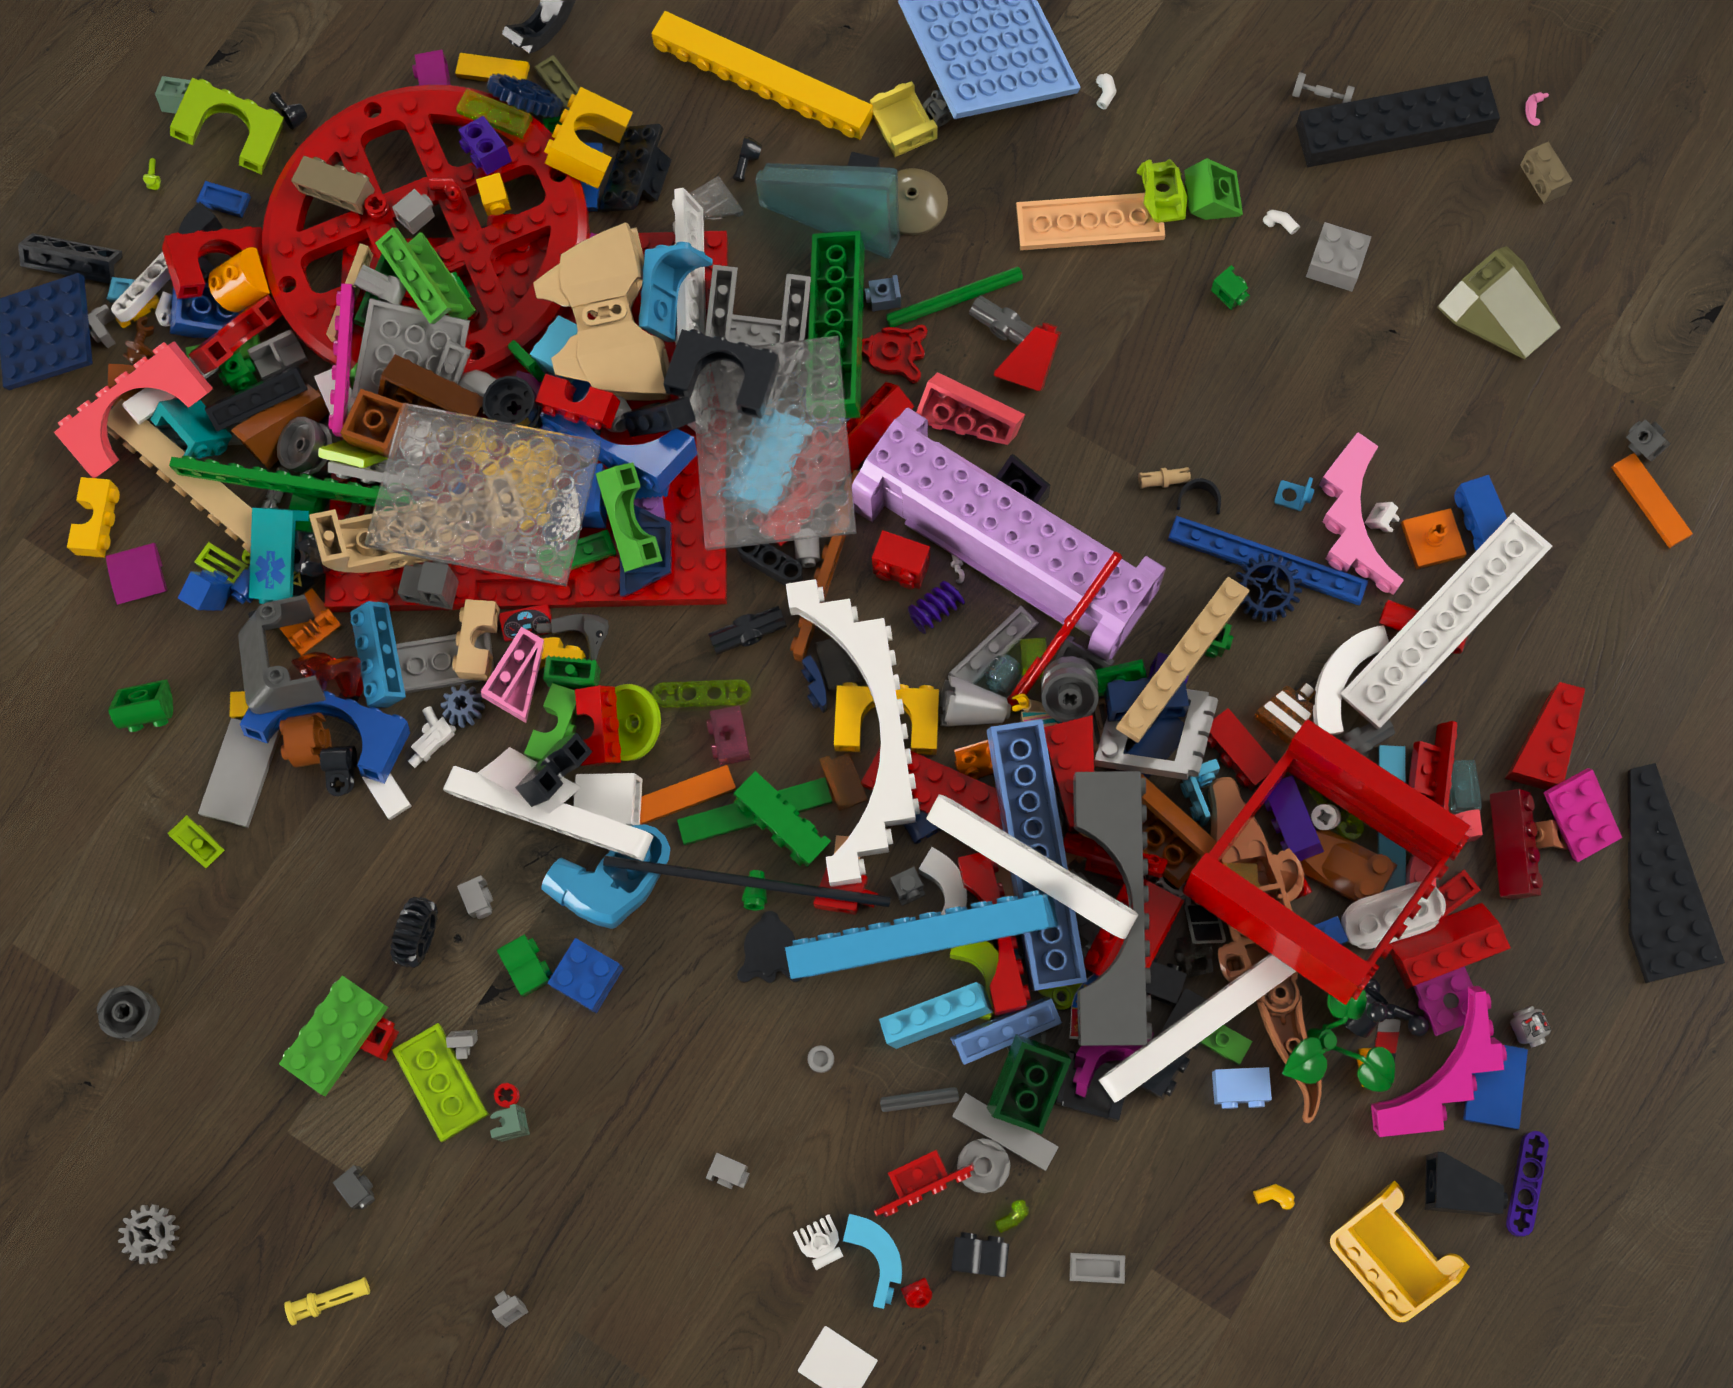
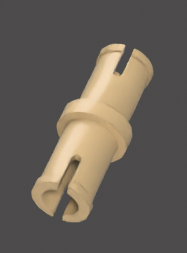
M1189 467L1172 470L1160 468V471L1139 473L1140 489L1155 486L1167 488L1171 484L1188 483L1191 481V475L1188 472Z

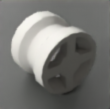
M1321 804L1312 811L1311 820L1318 829L1329 830L1339 825L1341 813L1335 805Z

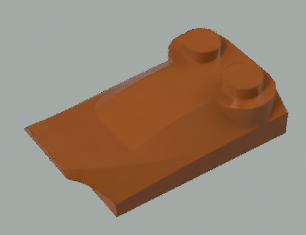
M1315 829L1324 852L1300 861L1304 876L1353 902L1384 892L1397 869V864L1393 863L1386 855L1376 854L1330 830Z

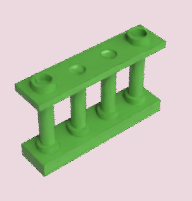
M392 227L375 243L429 323L435 324L447 313L452 317L467 320L476 312L422 232L407 243L398 228Z

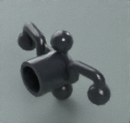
M1373 978L1364 988L1367 1000L1363 1015L1357 1020L1348 1018L1344 1024L1350 1031L1363 1038H1368L1378 1023L1383 1022L1385 1019H1393L1395 1016L1409 1021L1408 1030L1414 1036H1424L1429 1029L1428 1020L1423 1016L1397 1005L1388 1004L1387 1000L1380 994L1381 986L1379 982Z

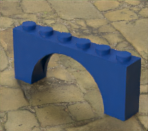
M575 379L571 383L576 388L573 402H580L587 396L589 388L592 387L589 382ZM543 412L540 414L543 430L548 436L556 437L567 446L575 447L582 451L587 457H593L601 461L607 468L634 462L639 483L646 489H652L660 494L698 454L694 437L677 428L661 438L645 444L620 445L599 437L591 427L586 425L587 422L579 420L578 423L566 420L560 414H556L555 417Z
M323 691L326 696L324 701L269 713L255 714L248 708L240 722L244 736L268 744L272 736L280 729V721L286 720L288 717L319 712L322 715L342 719L349 723L362 738V753L357 764L361 776L384 784L410 734L408 722L403 717L396 714L392 716L385 714L376 707H364L352 699L344 700L338 698L329 691Z

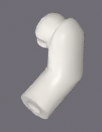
M1105 73L1100 74L1096 79V83L1103 91L1096 103L1101 109H1107L1116 94L1113 77Z
M1270 210L1263 218V222L1268 227H1273L1275 223H1279L1291 235L1300 228L1295 220L1286 212Z

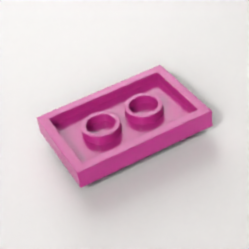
M1587 768L1543 792L1574 861L1580 862L1622 838L1593 769Z

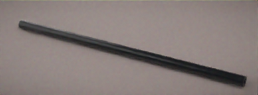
M604 856L603 866L883 907L890 906L891 897L612 856Z

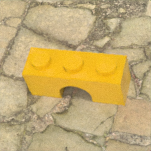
M85 477L80 479L76 501L85 509H93V516L87 523L71 524L67 548L75 555L105 558L106 550L110 547V528L115 522V503H118L120 496L118 487L111 480Z

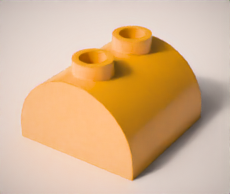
M250 247L244 249L213 269L209 274L208 284L213 297L223 308L231 312L239 313L270 293L257 248Z

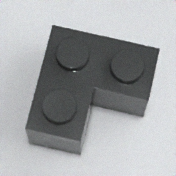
M433 560L432 562L424 561L423 565H405L398 595L406 602L452 610L459 581L449 565L444 561Z

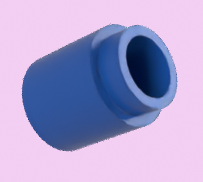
M250 566L247 570L244 569L230 587L233 592L231 596L242 604L245 601L251 603L254 599L249 598Z

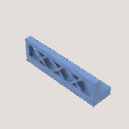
M1043 997L1027 1004L1026 1009L1008 1012L950 1037L952 1044L956 1046L961 1061L965 1065L1012 1045L1016 1034L1028 1038L1062 1022L1052 998Z

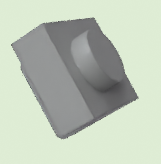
M105 304L93 309L88 314V320L93 328L90 330L92 337L97 343L102 341L109 348L116 343L104 325L115 319V315Z

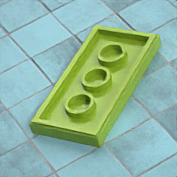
M437 1023L392 1049L440 1142L443 1143L489 1114L460 1060L456 1058L454 1049L447 1048V1036L441 1025Z

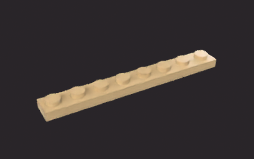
M1230 577L1226 578L1118 723L1117 730L1139 743L1246 598L1249 589Z

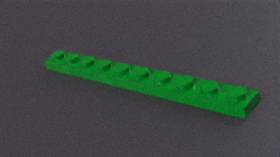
M185 455L181 458L171 457L169 464L177 475L387 509H397L417 504L409 492L400 489L393 492L387 491L380 486L367 488L355 482L342 484L330 478L317 480L305 474H301L298 477L280 470L273 473L267 472V470L260 467L247 469L236 463L222 465L211 459H206L203 462Z

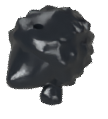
M295 530L294 571L300 572L301 575H306L307 577L316 578L329 572L331 569L322 564L314 533Z

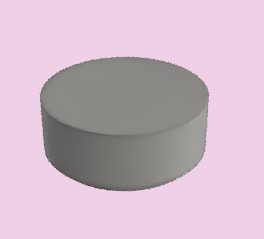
M816 1046L808 1054V1064L813 1071L825 1073L832 1068L834 1055L828 1047Z

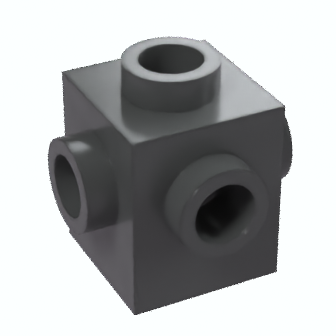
M1646 419L1643 422L1639 421L1634 424L1629 430L1630 434L1626 437L1631 442L1628 447L1637 456L1643 454L1650 461L1659 456L1671 443L1663 436L1666 431L1656 421L1651 424Z

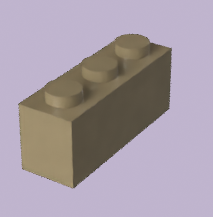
M303 156L291 180L301 193L362 215L366 209L364 205L366 198L375 191L369 181L370 179L360 172H356V174L348 172L346 168L337 164L331 166L318 157L312 159Z

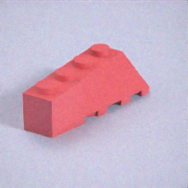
M938 372L927 382L916 413L926 418L928 425L934 429L956 431V434L974 435L979 439L1008 445L1017 436L1025 414Z

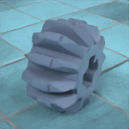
M461 684L459 691L452 686L451 691L453 693L451 695L444 693L443 696L447 701L441 703V708L445 709L442 715L445 719L449 718L451 725L458 723L461 728H464L466 721L472 726L475 724L474 717L482 718L479 710L485 709V705L481 703L483 697L480 693L476 694L477 690L475 687L472 686L467 690L466 685ZM461 703H463V705H465V703H466V704H467V707H466L465 709H463V708L461 707V710H460L459 705H460Z

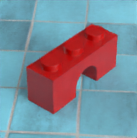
M545 374L535 402L542 408L541 411L554 417L556 414H560L566 420L578 423L581 420L587 422L586 425L598 430L601 427L611 429L621 402L613 393L590 387L587 396L582 401L573 402L576 388L566 379Z
M599 685L575 689L577 715L590 716L594 721L593 734L588 739L583 740L592 750V753L581 766H602L621 763L615 687Z

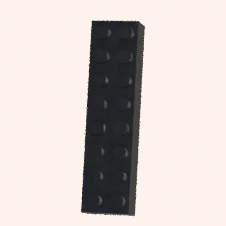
M1488 76L1300 111L1296 128L1308 168L1493 133L1500 116Z

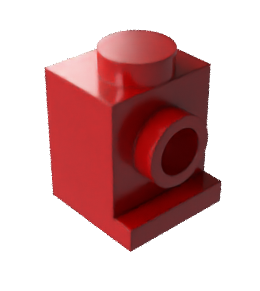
M381 1017L359 1049L386 1061L387 1055L399 1031L394 1029L395 1023ZM381 1034H385L381 1043H379L378 1037Z

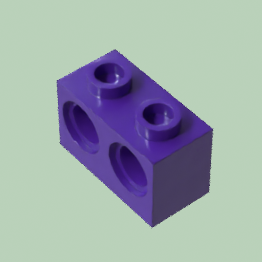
M484 116L458 129L462 137L459 140L462 149L466 154L471 153L470 157L476 168L481 167L486 175L512 161L505 143Z

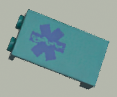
M252 508L249 598L259 599V603L264 604L297 596L293 595L296 521H309V511Z

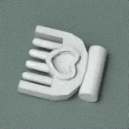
M830 1214L825 1217L832 1229L831 1233L824 1218L820 1219V1223L826 1235L822 1233L816 1221L813 1222L817 1232L815 1234L812 1227L807 1225L811 1242L803 1228L800 1229V1233L806 1243L805 1246L798 1232H793L801 1251L807 1257L815 1258L812 1260V1263L816 1270L844 1257L840 1248H835L839 1242V1236Z

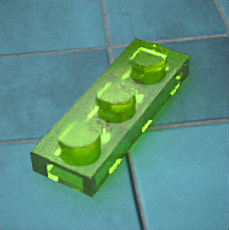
M466 89L456 107L457 113L473 120L484 116L493 128L521 139L533 119L530 113Z

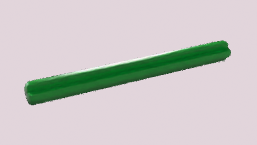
M1014 267L886 315V321L889 327H896L1008 286L1023 279L1020 267Z

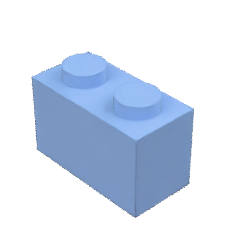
M1269 1067L1215 1069L1212 1072L1214 1104H1222V1109L1238 1108V1103H1248L1249 1108L1265 1107V1102L1272 1100Z

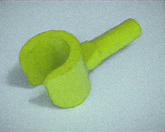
M151 158L148 174L143 176V180L148 189L158 190L161 179L159 176H155L156 159Z

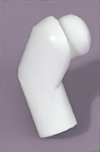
M164 291L155 314L159 323L162 326L168 327L171 324L172 294Z

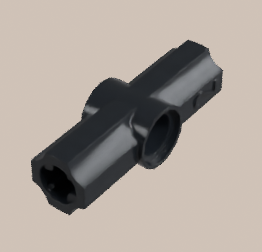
M776 606L756 615L746 614L738 617L731 625L713 631L708 635L718 655L741 645L743 647L753 645L759 642L763 636L783 629L787 625L779 606Z

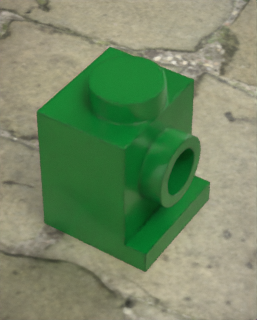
M1232 265L1214 279L1211 291L1231 310L1237 305L1242 306L1250 298V294L1247 293L1249 287H1247L1242 277L1234 274L1235 268Z

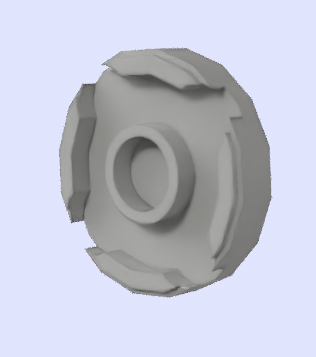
M984 1138L974 1140L964 1146L958 1156L957 1169L973 1163L975 1167L974 1170L970 1171L972 1176L962 1181L966 1187L974 1192L984 1194L994 1192L1003 1186L1009 1176L1011 1165L1008 1154L994 1140Z

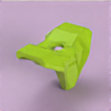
M1151 159L1142 162L1137 169V174L1142 176L1145 188L1143 203L1153 220L1158 223L1184 220L1186 217L1187 194L1181 180L1182 173L1179 167L1171 159H1168L1166 162L1153 164ZM1158 184H1167L1170 189L1166 192H1160L1156 189V186Z

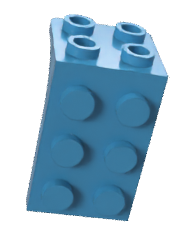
M677 242L676 245L672 246L657 245L653 249H646L642 269L643 282L639 327L666 342L676 341L677 301L681 283L693 270L711 266L713 259L705 255V252L692 247L688 242Z

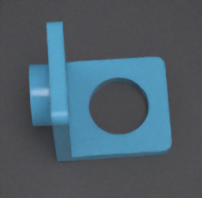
M1309 477L1305 487L1284 480L1280 481L1274 503L1302 511L1305 503L1311 502L1314 489L1310 488L1313 478ZM1285 489H1292L1296 492V499L1294 501H1286L1282 496V492Z

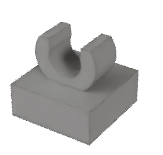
M477 1030L451 1031L446 1037L447 1048L456 1047L457 1059L468 1058L470 1046H474L478 1040Z
M503 1290L495 1296L499 1306L493 1309L492 1313L496 1320L504 1327L509 1326L528 1313L525 1304L515 1295L510 1297Z

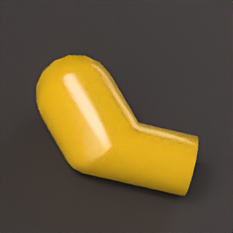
M1277 1184L1253 1191L1258 1204L1273 1199L1279 1202L1285 1210H1289L1295 1205L1294 1194Z

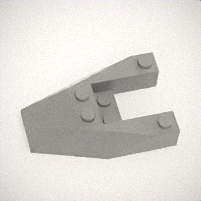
M713 265L705 335L710 337L721 336L729 342L736 344L744 342L752 348L759 350L766 348L778 354L780 367L764 412V416H771L804 348L811 277L787 274L781 320L733 314L738 268ZM714 361L711 363L721 410L738 412L736 401L745 373L737 364L731 361Z

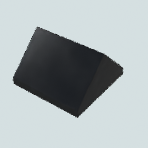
M1011 454L996 476V479L1041 506L1049 498L1051 485L1018 457Z

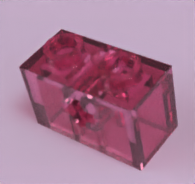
M740 705L710 711L711 719L706 721L709 735L714 734L715 743L711 744L713 758H718L721 766L751 760ZM730 731L731 740L726 741L725 732Z

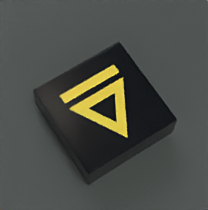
M294 571L293 595L300 596L314 585L315 582L311 577Z

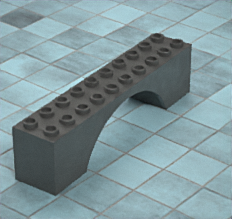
M1141 771L1075 772L1073 776L1074 830L1094 840L1112 858L1126 886L1129 908L1138 913L1137 919L1126 939H1124L1121 949L1112 964L1092 983L1077 990L1078 1044L1081 1046L1147 1045V1039H1152V1024L1147 1022L1146 1012H1151V995H1146V984L1151 983L1150 968H1145V957H1150V941L1145 940V930L1149 929V913H1144V903L1149 901L1148 886H1143V876L1148 875V859H1143V850L1147 848V832H1142V823L1147 820V807L1142 805L1141 796L1146 794V778H1141Z

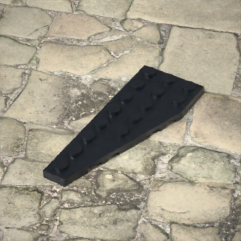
M1656 763L1630 769L1628 771V882H1630V899H1628L1630 923H1628V933L1645 983L1722 965L1725 961Z

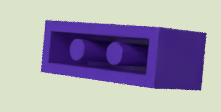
M1293 775L1281 779L1264 804L1267 811L1273 810L1276 818L1271 819L1276 833L1282 832L1285 840L1280 842L1283 851L1290 848L1299 861L1324 852Z

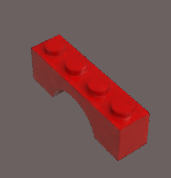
M268 294L248 306L188 355L202 373L206 374L219 367L234 355L233 353L240 346L267 328L283 314Z

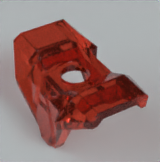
M315 651L291 661L304 678L316 675L322 690L326 689L327 682L330 679L335 678L345 697L351 698L356 695L361 673V660L359 658L343 656L335 659L324 652Z

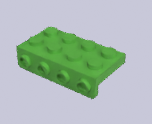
M341 976L332 985L326 999L317 1006L308 1024L301 1028L299 1036L293 1045L284 1052L283 1059L279 1064L315 1091L326 1096L384 1015L388 1006L364 991L351 980Z

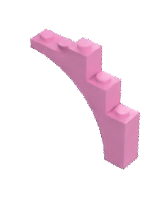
M1358 432L1329 468L1319 484L1327 495L1338 498L1326 513L1322 522L1329 531L1341 535L1325 559L1329 561L1328 563L1332 568L1347 573L1351 566L1354 567L1360 576L1374 581L1381 591L1394 595L1404 580L1389 568L1376 552L1367 535L1361 512L1360 496L1363 477L1378 446Z

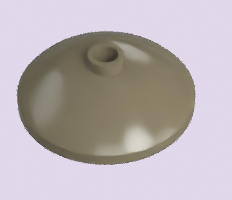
M917 168L903 169L891 174L881 184L876 198L877 211L883 223L891 230L903 235H921L933 230L945 217L948 207L947 191L943 183L932 173ZM915 192L916 195L910 196L908 193Z

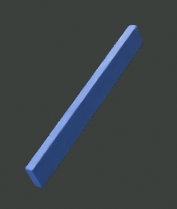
M1176 516L1167 540L1238 565L1246 564L1249 568L1251 567L1249 559L1252 557L1256 563H1259V554H1263L1265 561H1268L1270 553L1273 554V562H1277L1279 556H1282L1283 561L1281 565L1285 566L1290 561L1292 565L1288 568V571L1298 570V573L1293 576V579H1302V582L1298 585L1356 605L1361 604L1368 583L1366 579ZM1261 568L1256 571L1269 575L1272 568ZM1279 572L1277 578L1286 581L1285 577Z

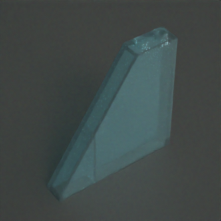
M767 163L763 171L760 170L756 176L755 184H757V196L759 197L761 207L824 233L860 231L866 250L890 259L900 239L897 169Z

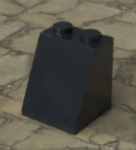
M1444 1152L1426 1155L1425 1210L1484 1216L1503 1214V1209H1506L1508 1205V1195L1504 1192V1185Z

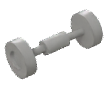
M1299 72L1292 96L1299 98L1303 88L1314 91L1315 95L1343 99L1342 103L1351 102L1355 87L1348 85L1345 95L1336 93L1328 87L1320 85L1314 87L1303 84L1306 74Z

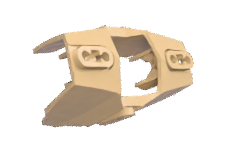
M625 222L579 243L562 253L560 263L533 284L537 299L552 301L563 307L571 306L576 319L577 334L570 337L566 345L551 358L555 375L587 381L592 387L611 392L615 396L623 397L625 400L670 399V394L666 393L663 383L670 364L666 349H664V341L648 334L634 323L631 310L636 297L642 289L644 256L637 227L630 229L629 224ZM588 313H590L595 319H594V320L588 319V318H587Z

